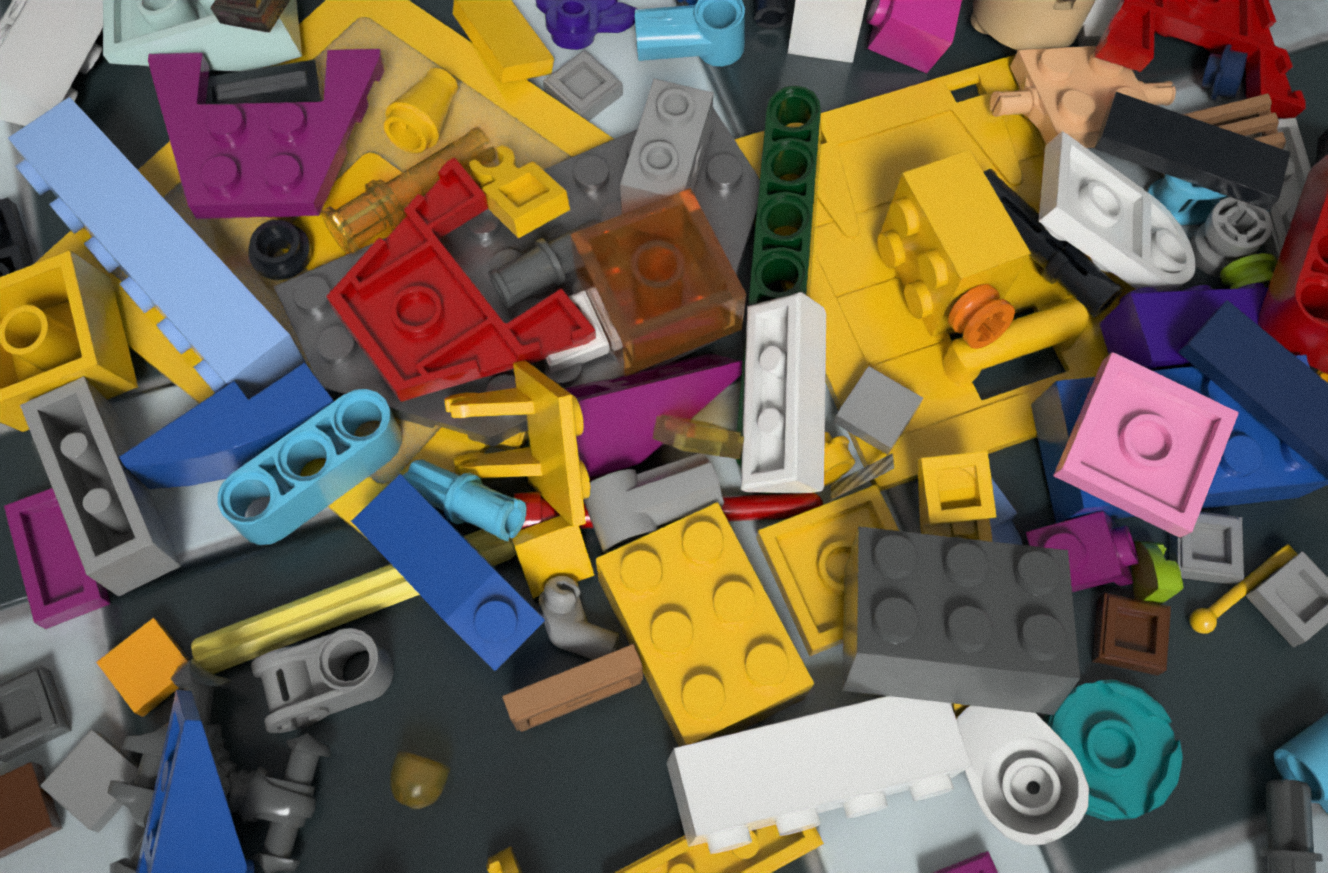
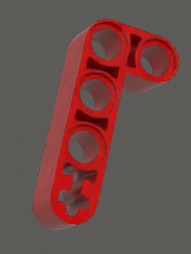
M1328 153L1311 168L1307 175L1262 304L1258 321L1259 326L1293 355H1306L1310 366L1327 375Z

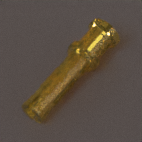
M476 126L469 133L385 183L380 179L378 181L372 180L365 184V192L336 210L331 206L322 210V219L332 237L346 255L354 254L360 250V245L389 228L393 231L406 217L404 209L416 195L420 194L424 197L440 179L438 171L447 161L455 157L466 172L471 174L470 161L476 159L484 166L496 160V151L494 147H489L488 149L483 147L491 141L484 131Z

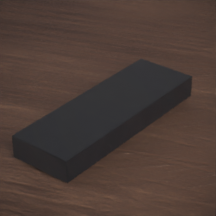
M1119 92L1114 94L1108 105L1094 148L1266 210H1270L1280 198L1290 157L1289 151Z

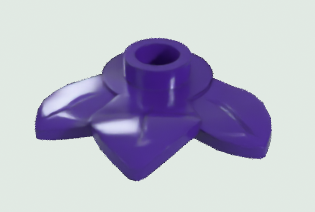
M536 0V7L545 14V26L551 34L552 41L557 46L569 50H578L590 46L594 42L597 33H620L626 31L635 24V10H638L631 5L618 2V0Z

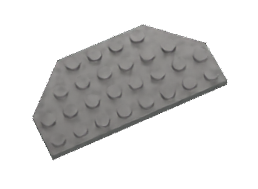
M712 108L711 133L681 235L636 225L635 221L622 219L620 183L635 139L636 129L544 169L548 175L567 191L570 206L568 212L518 239L487 209L439 239L504 323L510 322L561 288L568 297L584 290L586 291L609 342L610 351L608 354L585 363L580 362L551 374L545 360L531 363L532 366L562 388L614 379L669 364L716 342L731 290L734 288L752 226L757 217L760 179L714 108ZM589 220H600L612 241L610 250L566 273L565 283L557 285L553 282L528 295L509 308L503 304L490 281L489 271L507 262H511L535 248V241L540 238L549 243ZM373 244L274 286L316 378L332 399L337 400L353 390H372L386 399L393 416L429 428H434L435 425L467 434L470 440L490 446H496L504 442V440L528 430L526 414L452 418L451 412H446L444 399L454 394L465 392L483 393L516 388L514 369L400 402L333 311L326 297Z

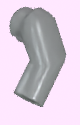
M566 576L551 578L545 584L544 592L539 596V612L545 619L543 623L550 641L560 649L592 660L614 652L620 633L588 623L579 598L580 588L573 579Z

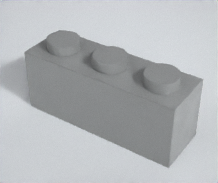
M83 376L21 404L20 407L87 576L117 596H121L181 567L149 489L119 459V456L132 448L116 410L110 402Z

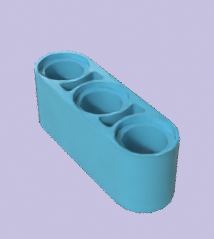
M368 389L353 390L338 398L233 472L222 483L218 492V507L221 514L249 542L267 545L285 538L391 461L398 453L402 444V434L386 399L379 393ZM368 421L381 422L379 428L374 433L363 437L354 436L356 429L361 424ZM319 458L327 459L324 467L318 473L312 476H300L303 467L308 462ZM261 497H270L269 504L262 513L254 517H245L248 506L253 501Z

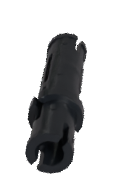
M993 169L984 171V174L1031 252L1029 256L1044 269L1042 276L1050 284L1058 282L1090 311L1089 314L1093 317H1097L1119 297L1123 287L1112 281L1084 255L1085 253L1068 241L1058 240L1053 237L1044 225L1039 222V213L1002 181Z

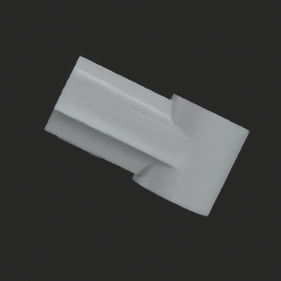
M704 452L639 474L632 469L607 474L590 482V496L583 499L603 554H607L718 502L721 508L724 504L718 476L712 462L707 459Z

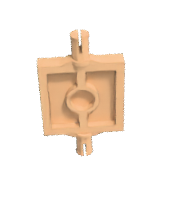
M1097 46L1026 49L1017 51L1010 66L1019 85V91L993 92L990 98V110L993 111L992 115L995 117L1023 114L1028 117L1039 129L1046 145L1060 132L1064 131L1084 147L1094 148L1108 105L1116 92L1154 105L1168 106L1175 99L1176 89L1175 86H1172L1173 82L1171 81L1155 83L1138 81L1132 69L1096 58L1095 49Z

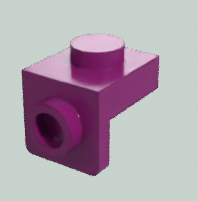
M1104 511L1026 532L1029 546L1068 550L1072 592L1110 582H1115L1119 586L1133 583L1129 566L1138 564L1139 559L1132 535L1127 525L1117 527L1116 522Z

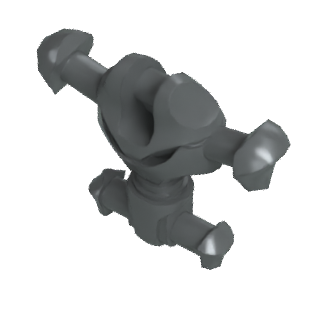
M192 658L178 666L170 679L178 688H184V690L192 691L230 813L238 812V815L242 816L243 823L256 822L258 819L271 821L262 852L253 855L251 858L260 864L265 873L295 871L301 860L291 858L290 856L299 827H304L306 819L311 818L315 811L316 798L313 797L315 787L311 786L319 756L331 758L330 746L319 742L309 733L298 738L286 740L292 750L283 779L273 777L271 771L262 766L256 771L248 772L244 769L237 771V764L229 760L230 752L224 748L225 741L222 738L221 725L210 724L214 689H228L231 680L212 674ZM169 722L154 732L125 737L122 749L143 753L134 782L111 780L107 791L108 794L130 810L137 825L146 828ZM144 834L131 858H122L111 863L109 873H136Z

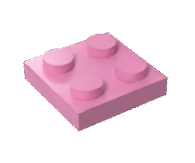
M1112 352L1102 361L1053 476L1181 538L1192 533L1239 412Z

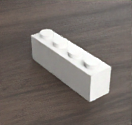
M893 696L877 698L676 747L667 761L687 845L691 847L707 842L710 854L721 853L752 843L749 831L772 825L777 826L779 836L811 829L821 824L818 813L844 807L847 818L870 814L888 807L885 796L910 790L913 801L947 793L954 789L951 779L972 766L951 703Z

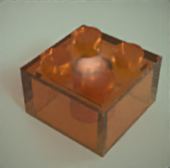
M691 188L570 234L575 273L583 290L586 291L625 377L742 330L746 293Z

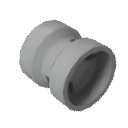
M1232 197L1220 200L1207 216L1206 222L1199 227L1190 239L1196 266L1206 274L1220 277V272L1224 267L1233 261L1256 253L1271 236L1273 224L1268 211Z

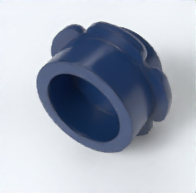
M1228 44L1223 49L1222 55L1210 54L1202 87L1212 89L1211 100L1216 101L1218 96L1236 98L1248 57L1247 52L1231 50L1232 45Z

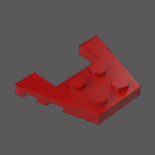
M1120 0L1095 49L1096 58L1141 72L1154 59V31L1164 37H1175L1202 46L1212 53H1222L1225 46L1230 44L1232 45L1231 50L1248 53L1246 61V99L1269 94L1272 102L1270 111L1271 113L1276 112L1277 117L1281 119L1295 118L1306 109L1302 90L1292 93L1286 77V73L1293 67L1286 49L1275 46L1269 28L1277 21L1269 0Z
M455 157L441 167L438 171L440 179L425 196L417 194L404 209L406 217L385 240L378 238L326 296L333 311L400 402L514 369V362L526 360L531 364L545 360L548 355L585 345L596 339L595 329L562 288L510 322L504 323L439 240L440 238L489 209L486 195Z

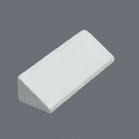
M802 292L747 306L741 490L745 492L813 493L823 491L826 311L823 306Z

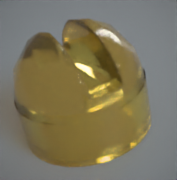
M398 751L390 772V789L393 798L412 809L428 807L437 801L444 790L451 768L426 757Z

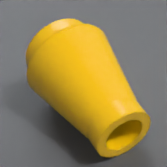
M431 68L420 81L386 108L384 131L392 143L400 149L414 154L422 153L426 148L436 145L451 101L458 91V85L453 76L443 69Z

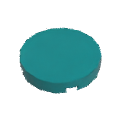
M1099 680L1094 683H1084L1072 689L1054 715L1046 714L1043 718V721L1070 747L1082 766L1089 785L1088 808L1085 813L1089 816L1104 821L1137 818L1163 805L1178 784L1183 760L1180 740L1175 741L1174 732L1169 725L1172 720L1163 706L1141 688L1117 680Z

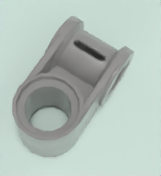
M353 628L338 630L335 633L301 645L273 650L261 655L251 663L254 677L262 678L270 712L264 719L268 733H283L307 727L319 722L328 715L367 701H372L384 694L391 685L394 676V664L389 653L365 632ZM367 651L369 653L367 670L359 678L345 681L343 669L346 661L357 652Z

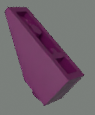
M710 353L614 379L594 381L564 388L576 397L582 411L583 433L576 436L578 457L586 467L590 482L607 474L617 472L619 469L642 463L742 375V361Z

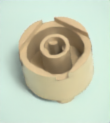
M973 0V13L970 21L973 28L978 32L990 35L998 42L1017 51L1069 47L1074 42L1096 0Z

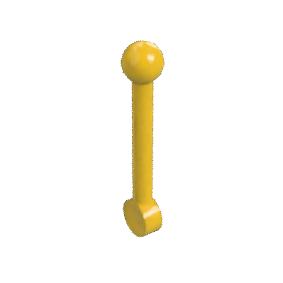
M1286 544L1210 607L1194 610L1189 620L1192 629L1202 634L1212 632L1217 625L1218 617L1278 568L1296 556L1297 552L1289 544Z

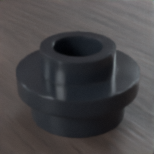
M271 220L257 227L251 236L248 248V256L254 269L261 276L271 280H285L296 276L308 265L312 253L311 244L305 232L298 226L283 220ZM289 249L284 255L273 257L277 251Z

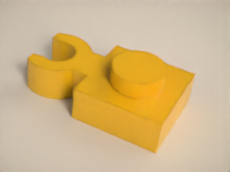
M500 145L496 148L499 165L495 167H484L476 159L469 162L473 180L486 195L489 210L518 239L570 210L567 191L534 161L517 168L514 152L506 146Z

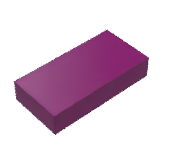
M53 488L4 506L35 624L48 629L111 604L107 589L87 576Z

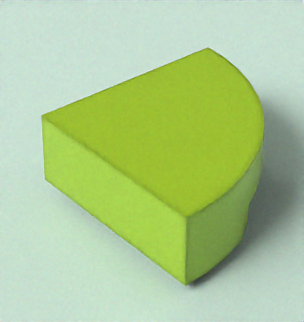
M1134 541L1139 559L1138 564L1131 565L1134 599L1163 604L1184 588L1179 565L1175 561L1165 560L1164 553L1167 548L1161 542Z

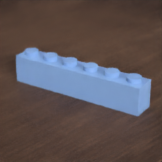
M68 97L8 137L24 158L23 161L15 165L17 170L40 196L48 190L54 193L57 199L49 205L74 234L83 228L87 230L92 238L86 241L84 245L108 273L120 267L128 276L119 284L144 313L153 307L161 313L164 319L156 324V326L181 355L192 348L202 359L193 368L214 393L235 381L249 400L305 362L290 334L71 97Z

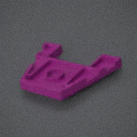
M381 49L327 50L324 100L321 102L206 104L210 67L203 53L149 54L148 64L185 197L188 207L195 218L319 216L348 153L345 145L355 123L362 122L368 109L367 96L374 81L380 82L385 71V62Z

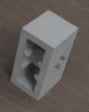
M653 79L620 183L622 219L635 221L636 225L681 235L711 133L714 92Z

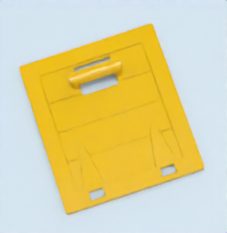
M1016 54L821 113L822 144L810 298L823 306L826 311L825 383L838 411L868 366L923 397L920 407L889 453V455L893 453L894 469L870 480L872 486L877 484L880 492L918 479V459L987 450L988 454L1038 437L1031 404L1056 381L1096 377L1102 361L1109 355L1099 323L1120 304V299L1124 295L1136 290V288L1114 273L1103 271L1112 281L1123 287V290L1119 297L1097 317H1093L1089 314L1090 311L1058 282L1050 284L1042 276L1044 269L1029 256L1004 299L1013 305L1015 313L1033 308L1035 313L1014 319L1001 337L983 348L974 349L966 344L963 337L952 341L949 335L957 333L953 329L931 337L923 320L915 318L910 312L905 300V287L896 270L888 268L883 262L877 240L901 174L968 149L972 151L983 172L993 169L1002 181L1038 213L1040 212L1046 146L1039 129L1023 114L995 117L992 115L993 111L990 110V98L993 92L1019 91V85L1010 68ZM976 84L980 96L961 102L955 101L951 91ZM790 123L786 125V127L794 128L800 127L804 124ZM764 131L734 139L759 179ZM786 174L780 177L779 179L785 181H792L800 178L801 176L797 174ZM784 226L776 229L774 233L786 236L797 232L798 229ZM1084 254L1090 261H1092L1088 255ZM779 280L784 292L795 285L787 280ZM1053 346L1066 372L981 400L973 384L981 370ZM848 432L863 467L888 456Z

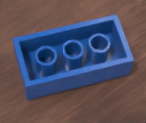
M1306 355L1296 356L1309 367ZM1195 366L1153 371L1239 412L1201 509L1300 498L1328 485V478ZM1095 377L1056 381L1031 404L1056 524L1104 511L1112 519L1136 517L1053 476Z

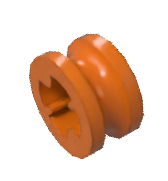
M978 285L970 289L955 303L949 314L948 323L955 332L963 334V339L969 347L974 349L983 348L1001 337L1009 328L1014 319L1015 309L1009 301L1000 299L999 292L992 285Z

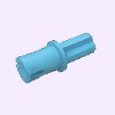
M422 459L411 462L408 472L403 475L434 507L444 511L447 520L455 524L471 523L504 541H509V537L513 539L525 522L527 511L525 502L482 485L481 479L475 474L464 473L460 476Z

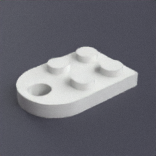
M1064 131L1060 132L1045 146L1039 222L1044 225L1053 237L1058 240L1068 241L1088 255L1099 269L1114 273L1136 289L1153 287L1158 292L1175 291L1193 277L1196 264L1190 241L1181 225L1160 201Z

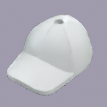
M970 705L958 716L957 723L972 766L965 770L968 781L979 807L987 819L1005 837L1023 845H1043L1063 837L1080 823L1088 808L1089 785L1082 766L1070 747L1036 713ZM1034 781L1039 784L1040 791L1037 794H1030L1027 787L1030 782Z

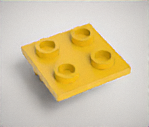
M524 360L513 363L516 388L483 393H458L444 399L446 412H451L452 418L526 414L530 447L488 454L469 453L458 456L453 460L455 473H460V476L464 473H472L479 478L527 476L528 484L537 492H541V496L572 527L586 524L583 499L590 496V480L584 463L578 457L576 436L582 435L584 423L580 405L574 395Z

